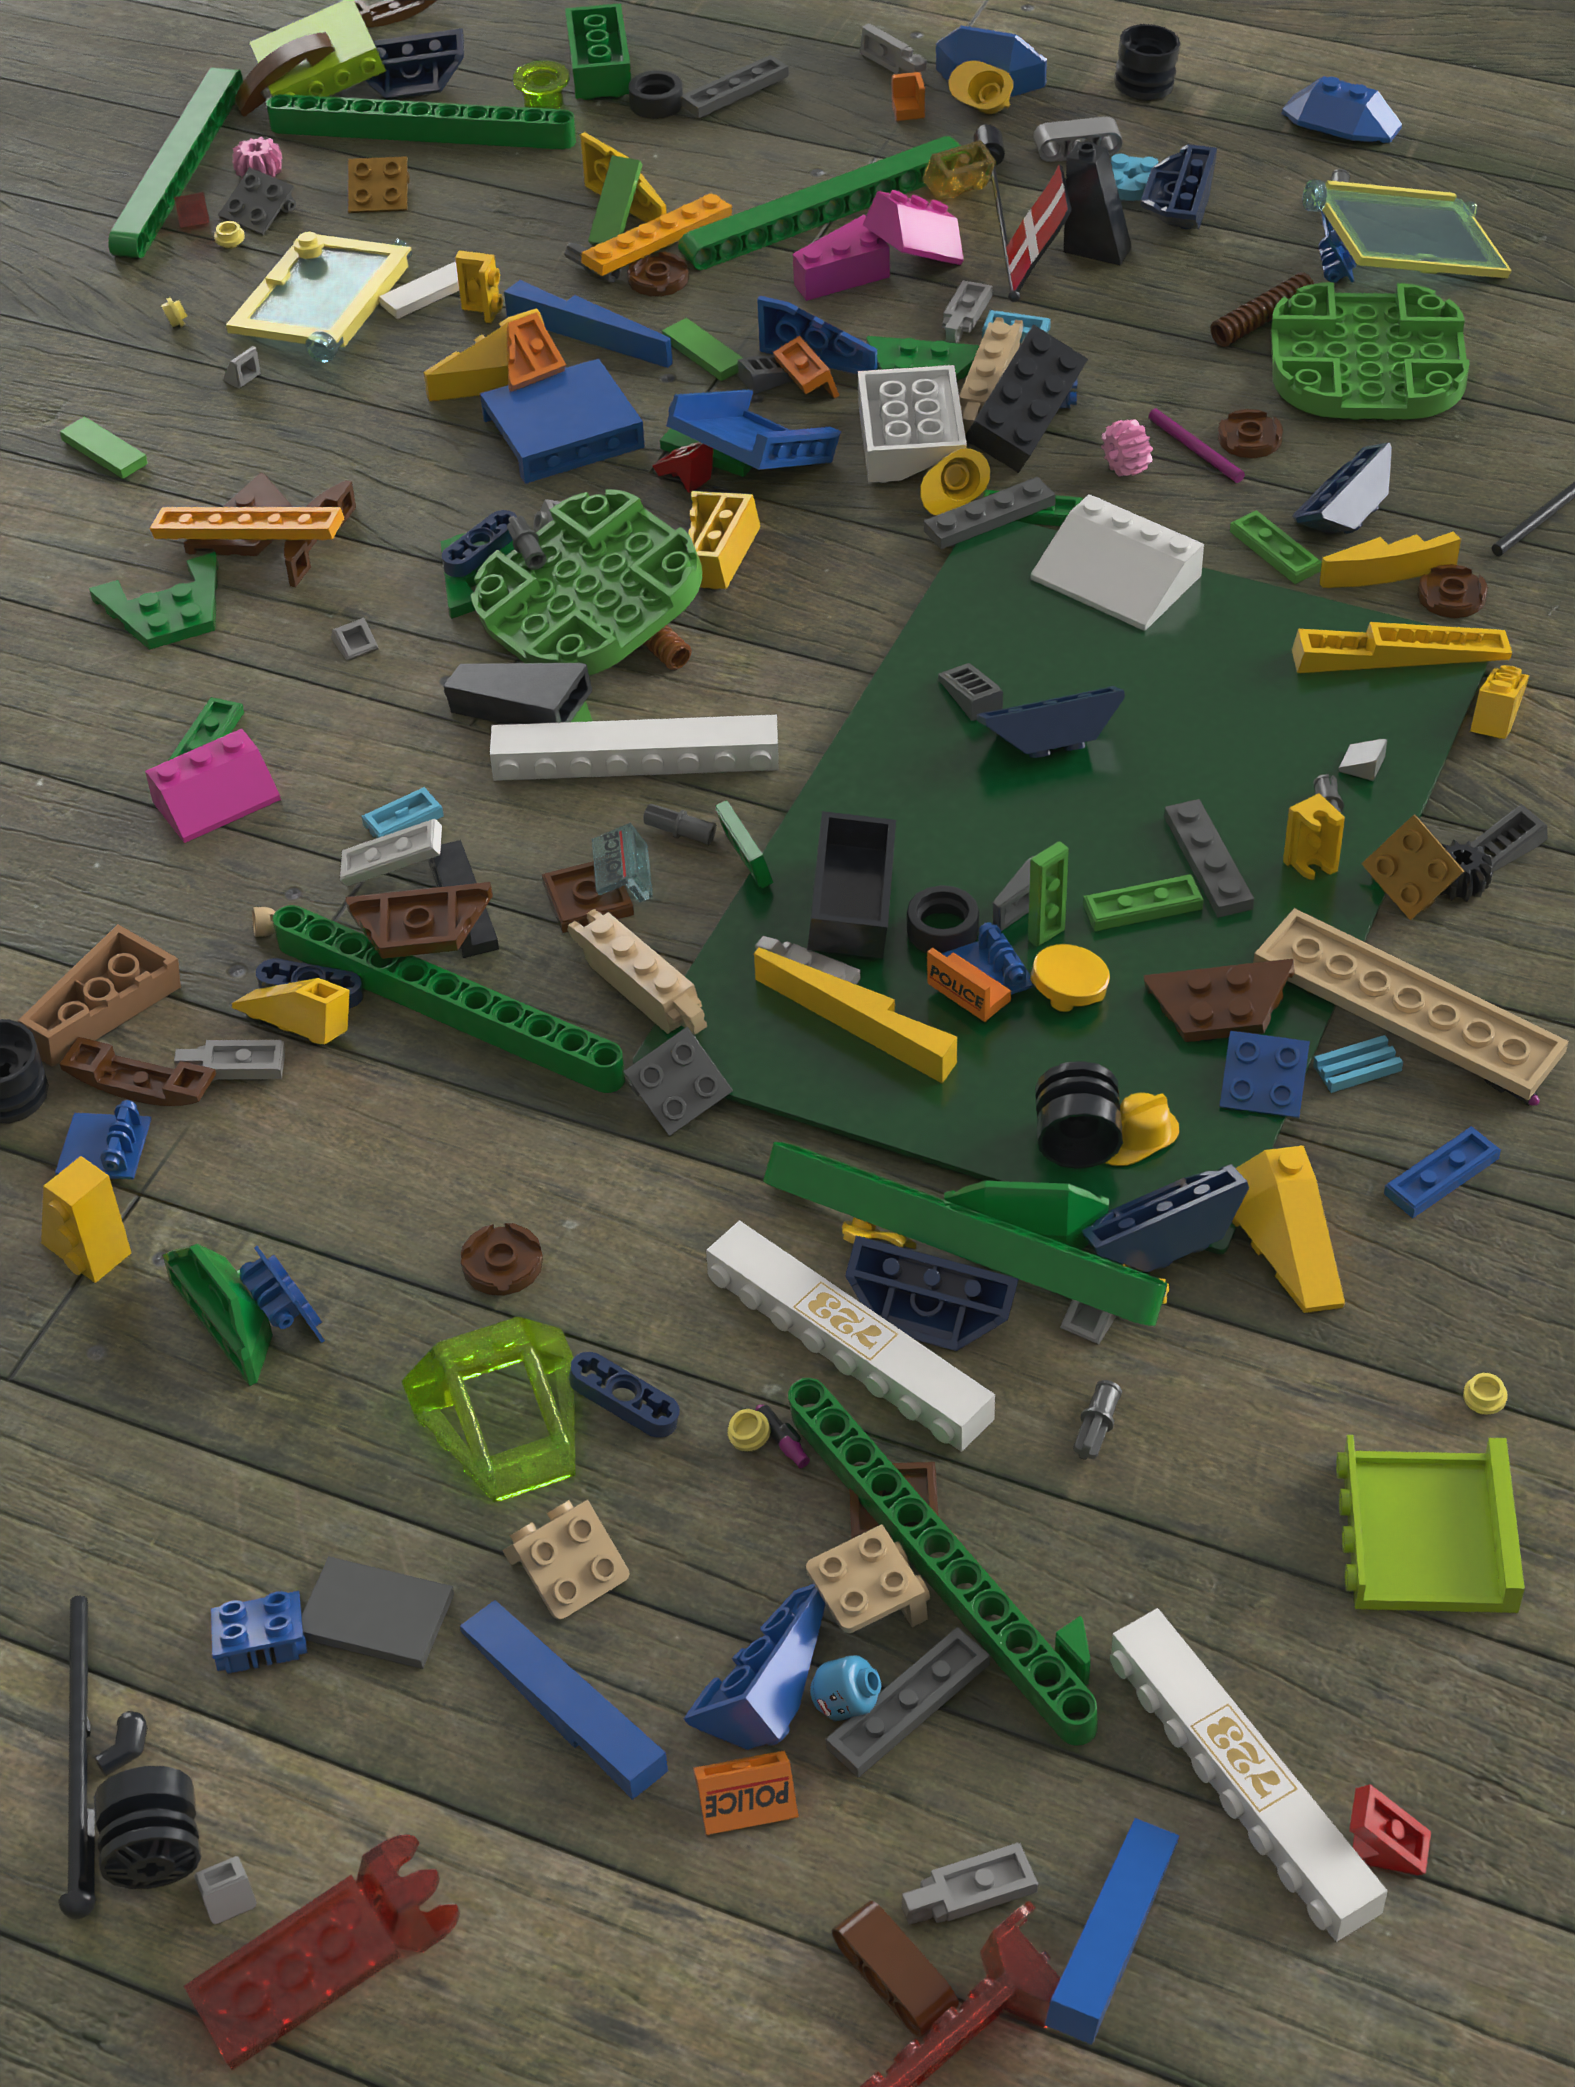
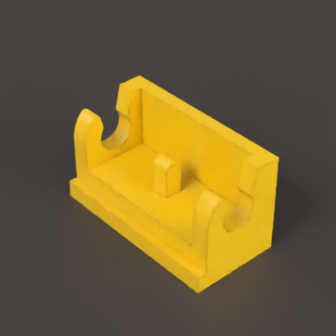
M1318 793L1289 807L1283 862L1287 866L1291 864L1303 877L1310 880L1315 878V872L1308 867L1311 864L1320 866L1321 870L1329 875L1338 871L1345 817L1321 794Z

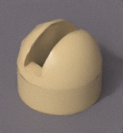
M253 907L254 937H265L275 933L274 924L270 922L273 920L275 910L268 907Z

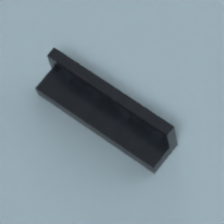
M461 840L441 844L440 855L427 859L437 887L477 883ZM486 907L459 948L463 958L499 950L498 938Z

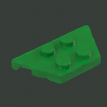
M867 336V344L877 349L878 370L954 365L957 381L968 375L980 346L948 343L941 340L925 341L914 338L902 339Z

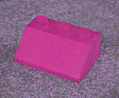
M892 190L890 194L877 191L863 226L900 252L961 265L964 260L958 221L956 217L947 212V205L937 200H932L929 203L916 195L908 198L896 190Z
M243 729L227 734L145 771L154 805L184 843L281 800L259 749Z

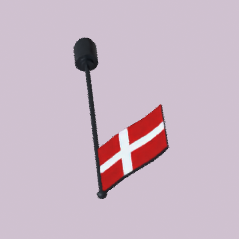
M985 124L980 126L973 136L975 157L981 166L990 168L1010 287L1008 298L1010 301L1016 302L1020 299L1019 292L1033 268L1065 224L1071 213V206L1063 166L1059 164L1047 187L1024 217L1008 244L995 168L1005 157L1001 132L995 126Z

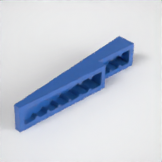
M519 280L504 291L507 318L537 308L548 331L666 368L673 364L671 338L574 295L566 301L522 280Z
M496 1600L460 1625L464 1636L573 1748L579 1745L632 1800L668 1772L666 1752Z
M1134 1819L1052 1996L1045 2026L1088 2044H1093L1118 1982L1120 1983L1177 1846L1179 1835L1142 1820Z

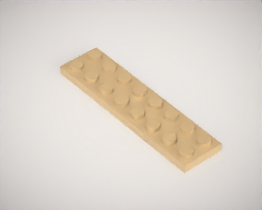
M1295 908L1254 953L1253 963L1293 959L1295 973L1287 981L1527 1100L1531 1098L1567 1050L1569 1041Z

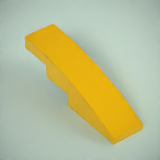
M1454 531L1425 542L1417 534L1391 544H1387L1381 537L1323 557L1319 584L1323 588L1359 587L1420 577L1424 573L1427 575L1431 573V569L1434 567L1449 564L1457 565L1461 538Z

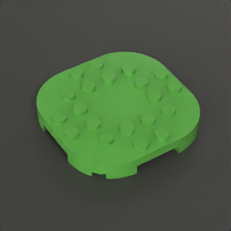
M1334 282L1303 286L1296 289V294L1290 299L1283 297L1274 308L1271 329L1274 386L1281 397L1294 407L1323 417L1350 418L1354 420L1361 418L1392 420L1418 419L1437 415L1453 407L1462 398L1466 389L1469 360L1466 359L1463 334L1465 320L1462 311L1451 299L1446 300L1444 303L1440 297L1435 295V290L1414 284L1397 283L1396 294L1334 293Z
M606 489L605 496L600 494L589 496L588 492L572 496L549 509L553 520L536 532L539 537V546L547 557L543 567L536 570L529 569L521 553H518L515 549L506 556L499 550H496L478 570L474 578L477 585L475 593H471L473 606L485 631L524 663H583L587 665L589 675H593L623 660L690 605L701 585L702 565L691 537L682 527L675 530L647 511L639 497L621 490Z

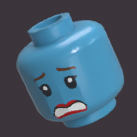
M847 1656L823 1663L815 1673L810 1687L811 1698L814 1706L826 1717L833 1721L847 1720L851 1717L871 1712L881 1690V1679L878 1672L872 1668L868 1661L860 1656Z

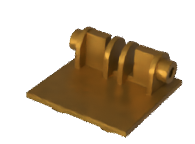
M407 157L348 159V213L407 211V184L410 183L409 171H407Z
M1415 814L1362 863L1364 868L1409 920H1412L1422 910L1428 909L1436 901L1435 898L1464 872L1461 866Z

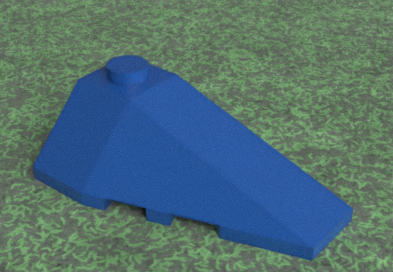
M764 296L758 297L760 352L773 354L774 351L800 336L828 368L857 375L858 371L878 370L876 348L789 302Z
M814 1584L793 1591L761 1626V1632L764 1636L751 1643L747 1648H741L735 1654L732 1660L737 1666L723 1681L719 1678H713L704 1688L684 1717L689 1726L746 1750L764 1744L773 1746L786 1737L790 1730L788 1725L800 1707L826 1605Z

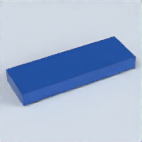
M1471 1126L1386 1184L1384 1195L1411 1218H1414L1497 1161L1501 1149Z

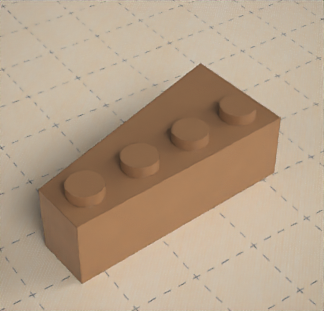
M117 924L18 1019V1022L24 1024L33 1033L41 1060L53 1067L63 1060L78 1037L95 1041L181 988L178 958Z

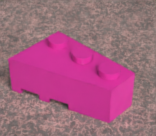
M865 215L793 253L794 286L806 301L890 277V246L885 240L863 226L866 218Z

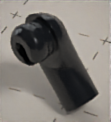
M134 1711L122 1713L117 1720L118 1727L115 1744L94 1756L98 1767L105 1777L142 1754L148 1729L146 1719L142 1714Z

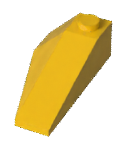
M584 132L580 134L585 186L601 195L612 155L629 157ZM640 172L629 213L647 223L663 214H667L666 204Z
M536 308L506 318L499 323L500 328L485 337L482 334L475 338L474 341L476 343L461 353L455 351L424 371L428 400L437 401L479 396L480 393L507 386L508 323L537 312L543 323L539 310Z
M1304 1146L1264 1150L1235 1168L1247 1180L1249 1190L1232 1220L1233 1224L1236 1227L1241 1226L1251 1238V1247L1258 1255L1263 1254L1276 1270L1275 1277L1304 1313L1344 1308L1345 1300L1320 1193Z

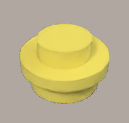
M234 221L220 223L217 225L214 234L215 242L225 248H235L245 238L243 229Z
M313 232L302 233L293 242L294 250L303 259L316 258L322 254V248L324 247L323 238Z
M171 297L167 298L168 302L162 304L161 307L172 327L179 324L181 327L185 324L182 319L188 316L180 301L173 302Z
M1490 1373L1475 1375L1466 1383L1463 1392L1466 1405L1473 1411L1485 1415L1501 1411L1506 1405L1508 1396L1502 1380Z
M752 1409L740 1410L732 1416L729 1422L728 1438L736 1449L745 1452L754 1451L762 1447L768 1440L771 1432L770 1423L766 1416L759 1411Z

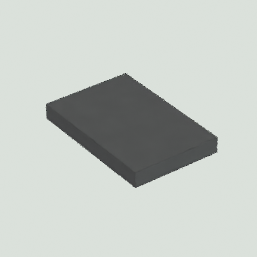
M328 1556L302 1613L303 1635H305L306 1641L423 1669L454 1597L453 1586Z

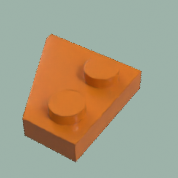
M537 312L508 323L507 358L508 388L510 392L565 371L566 363Z

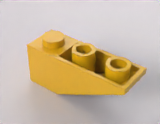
M1502 665L1500 669L1494 668L1479 690L1470 732L1506 739L1512 729L1529 675L1521 674L1522 670L1514 666Z
M315 978L255 989L234 1001L232 1008L246 1013L253 1019H261L276 1025L283 1031H291L309 1038L311 1042L325 1045L348 1031L350 990L323 979Z

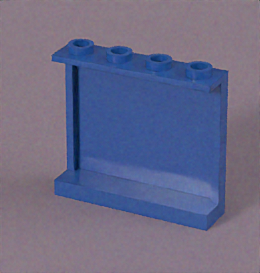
M599 358L565 368V371L513 392H510L507 385L480 393L483 420L485 422L493 420L517 457L520 477L525 484L645 447L642 419Z
M752 390L675 394L669 406L667 427L758 470L830 463L833 461L841 431L833 427L789 430L750 412L748 409L753 395Z

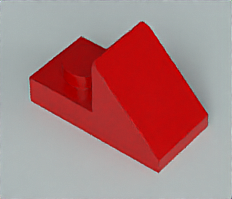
M697 442L673 450L652 466L658 477L669 473L673 477L679 475L687 492L691 493V491H695L711 478L713 448Z
M1371 1784L1356 1788L1349 1831L1354 1834L1352 1847L1369 1866L1417 1876L1426 1874L1431 1831Z

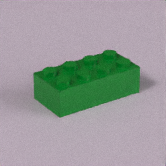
M621 3L565 8L575 98L591 100L596 97H621L629 94L628 84L631 81V68Z

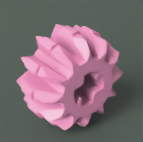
M262 137L258 139L250 138L247 142L240 141L239 146L233 148V168L236 171V175L240 176L241 179L249 167L274 178L276 174L281 172V150H279L277 144H274L272 139L263 140Z
M1136 419L1114 422L1102 434L1104 444L1101 445V448L1105 452L1104 459L1108 460L1110 470H1115L1118 476H1134L1147 469L1148 464L1152 462L1150 452L1153 451V448L1149 443L1150 437L1145 434L1144 425L1139 426Z

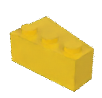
M691 491V529H689L688 534L693 541L702 565L700 587L727 589L761 527L753 494Z
M80 1156L43 1186L41 1244L62 1258L66 1266L74 1274H83L96 1283L132 1252L109 1175Z

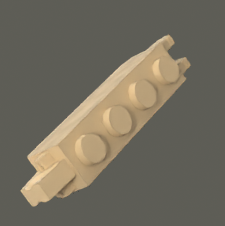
M996 317L994 323L989 322L959 395L965 435L1020 346V338L1023 332V321L1015 320L1013 325H1008L1004 323V318Z
M593 909L587 913L589 922L587 926L583 927L576 921L568 925L571 937L583 949L585 958L591 968L667 1034L681 1025L684 1028L688 1027L694 1035L707 1027V1022L704 1020L705 1015L701 1009L702 1004L697 997L694 984L609 912L602 915Z

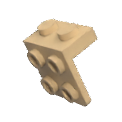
M570 1500L566 1501L547 1513L551 1520L547 1524L536 1529L533 1522L511 1534L510 1538L513 1544L502 1550L511 1565L521 1561L551 1615L558 1620L564 1619L623 1583L629 1577V1569L588 1500L573 1507Z
M882 1524L810 1559L806 1564L808 1576L840 1628L846 1633H853L901 1609L911 1627L928 1620L926 1601L930 1600L928 1588L919 1575H914L909 1567V1562L902 1546L897 1541L893 1542Z

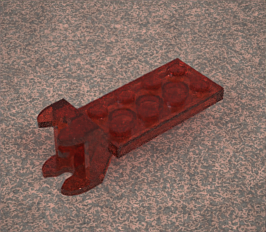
M407 1834L398 1835L378 1844L362 1855L356 1881L352 1875L348 1876L184 1985L185 1990L231 2070H234L401 1957L397 1949L423 1953L453 1930L460 1917V1909L457 1904H441L428 1912L420 1910V1906L434 1894L439 1885L440 1876L436 1869L418 1870L405 1877L399 1876L401 1866L413 1858L420 1844L416 1837Z
M1030 1901L1026 1902L998 1925L980 1950L986 1977L968 1993L967 1996L969 1998L959 2007L961 2012L958 2013L954 2007H951L932 2024V2030L922 2040L924 2042L923 2045L917 2039H914L893 2059L895 2062L887 2069V2076L885 2078L878 2071L860 2087H919L1004 2011L1045 2029L1048 2027L1045 2026L1049 2005L1061 1978L1048 1964L1051 1956L1045 1950L1039 1953L1020 1931L1028 1922L1027 1917L1036 1910V1907Z

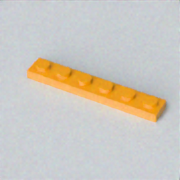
M707 194L700 199L685 204L678 209L583 251L581 263L601 276L606 275L679 241L689 231L732 216V205L717 195Z
M162 507L151 525L150 531L154 539L333 540L344 520V516L340 507Z

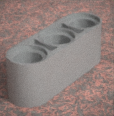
M1111 117L1044 123L1036 128L1033 135L1039 155L1046 162L1067 160L1068 154L1078 141L1092 142L1095 145L1107 147L1109 156L1119 152L1123 144L1118 126Z

